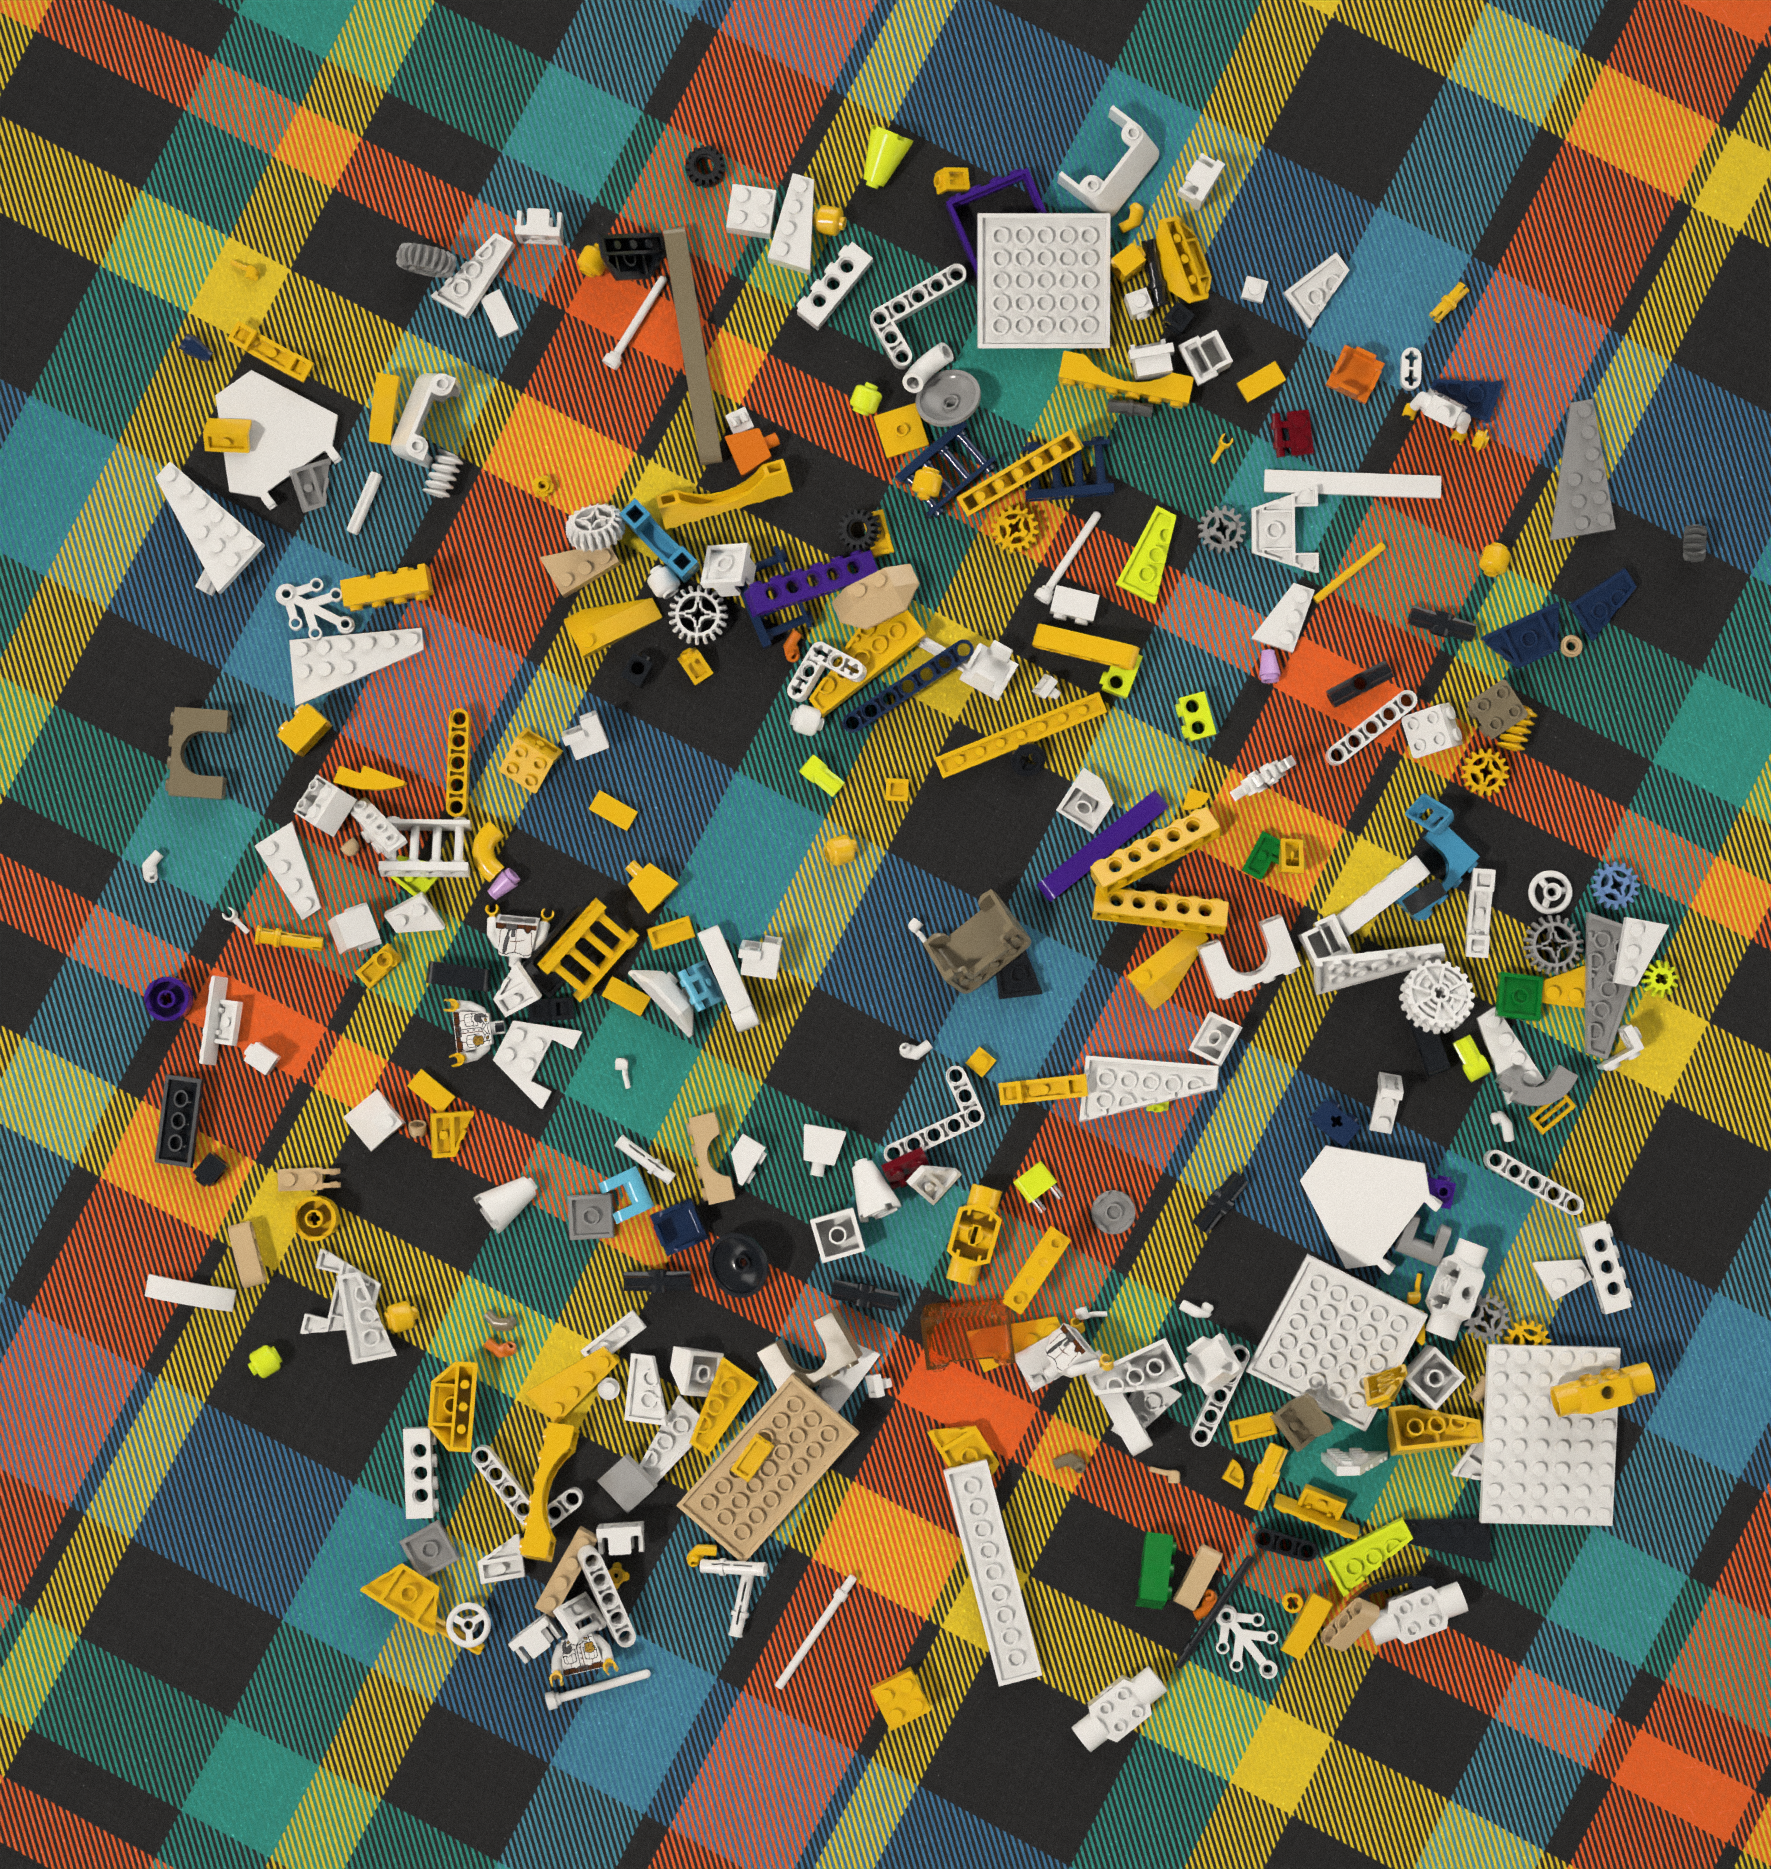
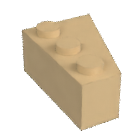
M611 546L610 548H603L602 551L595 550L593 553L591 550L584 552L582 549H575L539 557L564 598L621 565Z

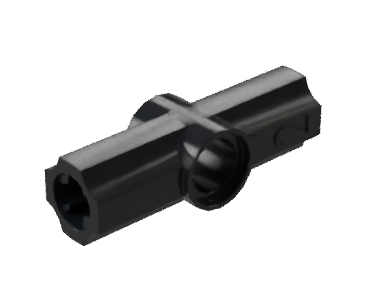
M1415 605L1412 606L1407 624L1429 630L1431 634L1445 638L1452 637L1469 643L1473 640L1477 626L1473 622L1455 618L1450 613L1438 610L1431 611Z
M1384 660L1325 692L1332 706L1336 708L1394 676L1389 665ZM1355 679H1362L1364 681L1365 688L1363 690L1356 689L1354 686Z
M1233 1170L1220 1188L1215 1189L1205 1202L1206 1205L1192 1223L1208 1234L1221 1216L1224 1217L1235 1203L1234 1200L1249 1182Z
M650 1269L647 1271L624 1272V1291L663 1293L672 1290H691V1271Z
M834 1279L830 1298L851 1302L853 1305L860 1307H875L896 1312L899 1293L879 1289L877 1286L860 1282L856 1284Z

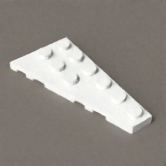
M413 628L322 637L318 641H313L311 638L289 640L295 706H300L309 700L318 698L334 689L341 688L368 676V674L424 651L423 629Z
M1443 943L1316 958L1313 959L1314 989L1316 995L1412 970L1418 964L1423 966L1427 960H1430L1431 963H1434L1436 959L1445 961V949Z

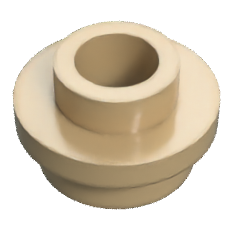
M1568 635L1560 643V650L1567 657H1575L1582 651V641L1577 636ZM1573 643L1575 646L1574 650H1569L1567 644Z

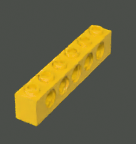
M1074 428L956 498L968 517L1084 448V445Z
M1207 806L1203 809H1196L1189 816L1173 821L1170 826L1155 830L1145 839H1138L1131 846L1116 850L1112 856L1097 860L1090 866L1091 877L1105 897L1219 838L1220 826ZM1196 828L1197 831L1190 832L1189 829ZM1176 838L1178 841L1171 842L1169 839ZM1157 848L1159 851L1151 852L1150 849ZM1132 858L1140 859L1138 862L1130 861ZM1118 868L1120 871L1112 872L1111 869Z
M1096 886L1092 919L1224 935L1227 927L1229 902L1219 898L1208 900L1201 899L1199 896L1183 897L1176 893L1158 894L1152 890L1141 892L1135 891L1132 888L1119 889L1104 897ZM1119 901L1121 905L1115 906L1111 902ZM1139 903L1143 908L1138 909L1133 904ZM1162 906L1165 908V911H1158L1155 907ZM1177 909H1185L1187 913L1181 914ZM1206 911L1209 916H1202L1199 912Z

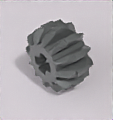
M1699 524L1687 525L1684 528L1683 558L1685 561L1691 562L1704 561L1706 558L1707 528Z

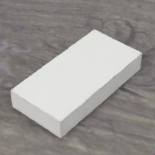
M500 289L482 297L481 302L499 339L519 330Z

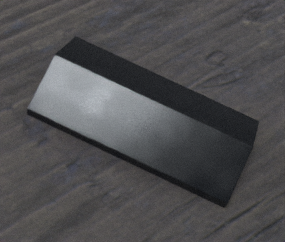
M578 904L547 936L545 941L533 951L531 956L522 963L523 968L536 987L548 998L566 980L555 971L546 974L537 964L582 914L584 909ZM596 921L589 927L590 931L601 941L609 934ZM581 937L575 943V948L586 957L596 948L585 938ZM570 954L565 955L560 960L561 965L571 974L581 965Z
M166 1074L155 1163L193 1168L204 1079Z

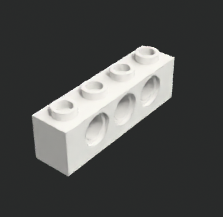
M853 242L849 246H843L838 253L839 259L827 266L824 271L826 275L822 280L817 279L810 288L812 290L810 295L802 297L797 304V315L817 331L873 263V258ZM849 263L853 266V270L846 273L841 270V266ZM835 280L840 285L837 289L831 290L827 287L828 282ZM818 297L826 301L822 307L815 306L813 302Z
M1600 1220L1577 1227L1576 1230L1601 1312L1609 1314L1632 1307L1630 1301H1633L1630 1289L1625 1287L1624 1280L1626 1279L1624 1268L1622 1266L1619 1267L1617 1258H1620L1617 1246H1613L1611 1241L1613 1231L1610 1224ZM1598 1239H1602L1604 1242V1248L1601 1251H1596L1594 1247ZM1608 1260L1611 1268L1608 1272L1604 1273L1601 1270V1264ZM1611 1282L1617 1284V1291L1613 1294H1610L1607 1290Z
M428 1426L405 1427L403 1429L406 1519L433 1518L436 1515L435 1512H439V1499H435V1490H438V1476H434V1467H437L438 1459L437 1454H433V1445L437 1444V1437ZM416 1445H424L426 1454L423 1456L418 1455L415 1451ZM417 1467H424L427 1470L425 1478L417 1476ZM419 1489L426 1490L428 1493L427 1500H420L417 1497Z

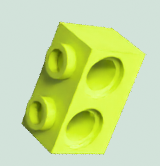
M1138 654L1134 670L1110 666L1109 671H1104L1099 682L1103 685L1101 690L1127 699L1143 656ZM1113 677L1120 678L1122 686L1120 688H1113L1110 685V679Z
M1205 691L1181 697L1177 700L1178 704H1175V709L1178 717L1183 719L1184 725L1181 726L1184 739L1188 738L1190 743L1217 734ZM1189 701L1195 702L1198 707L1197 711L1194 713L1187 711L1186 703ZM1195 722L1201 723L1204 728L1203 733H1194L1192 724Z

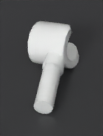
M228 907L233 913L232 916L228 918L222 913V917L229 922H233L247 934L250 930L240 921L237 911Z
M913 918L909 922L908 928L924 943L927 939L919 931L923 924L916 918Z
M616 1058L615 1070H622L625 1089L631 1088L628 1077V1060L626 1058Z
M1086 1306L1075 1309L1076 1317L1079 1320L1107 1317V1311L1088 1313Z

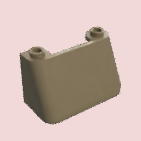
M992 889L980 896L978 906L981 910L949 936L944 933H934L923 943L944 980L963 994L976 990L1024 952L1031 944V939L998 894Z

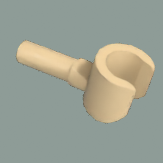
M1150 1467V1472L1168 1476V1483L1180 1482V1472L1178 1470H1163Z

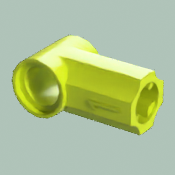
M813 754L799 770L804 777L813 784L816 783L831 797H834L845 784L836 774L828 769L825 763Z
M1470 1035L1452 1043L1463 1063V1070L1471 1083L1491 1073L1488 1062L1479 1053Z

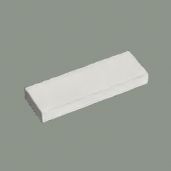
M632 1310L580 1352L586 1357L605 1346L613 1354L647 1326L637 1313Z

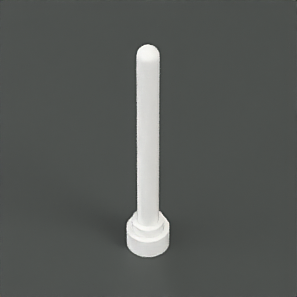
M665 276L658 278L615 349L604 356L602 362L610 368L617 370L622 363L620 361L622 359L621 354L666 284L667 278Z
M1098 511L1093 512L1047 584L1038 588L1034 596L1041 602L1049 605L1053 599V589L1099 521L1101 514Z
M645 1669L560 1694L559 1692L554 1693V1691L546 1692V1703L548 1709L553 1710L562 1705V1702L649 1678L651 1672Z

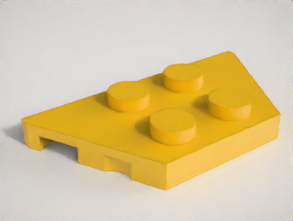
M976 1425L927 1431L949 1468L987 1459L992 1476L1000 1465Z
M401 1563L360 1589L361 1592L432 1637L434 1636L440 1587Z

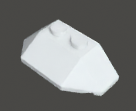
M630 970L628 974L689 1038L693 1036L694 1005H691L689 1001L691 998L686 989L683 988L681 990L676 985L678 980L670 971L666 974L664 971Z

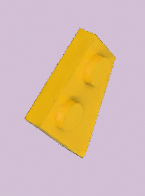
M1585 965L1543 980L1542 1003L1584 1008Z
M473 1110L430 1113L432 1158L456 1157L460 1148L459 1144L467 1132L466 1128L469 1121L474 1116Z

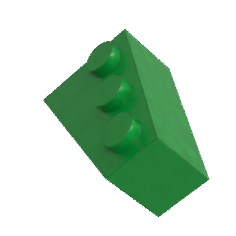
M1146 1532L1141 1559V1576L1138 1582L1139 1595L1135 1606L1162 1610L1167 1600H1171L1172 1586L1168 1585L1169 1577L1173 1578L1174 1564H1171V1555L1175 1556L1177 1542H1173L1174 1535Z

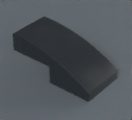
M573 997L542 999L527 1005L528 1023L574 1019Z

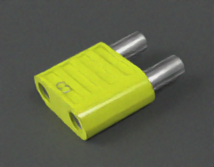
M1042 1161L1035 1164L1013 1182L1028 1203L1032 1202L1040 1213H1043V1211L1034 1200L1045 1211V1206L1038 1199L1045 1191L1050 1189L1058 1200L1061 1199L1052 1186L1062 1198L1064 1196L1055 1184L1057 1181Z

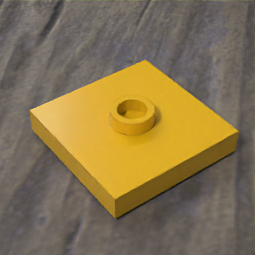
M916 403L873 416L887 459L929 446Z

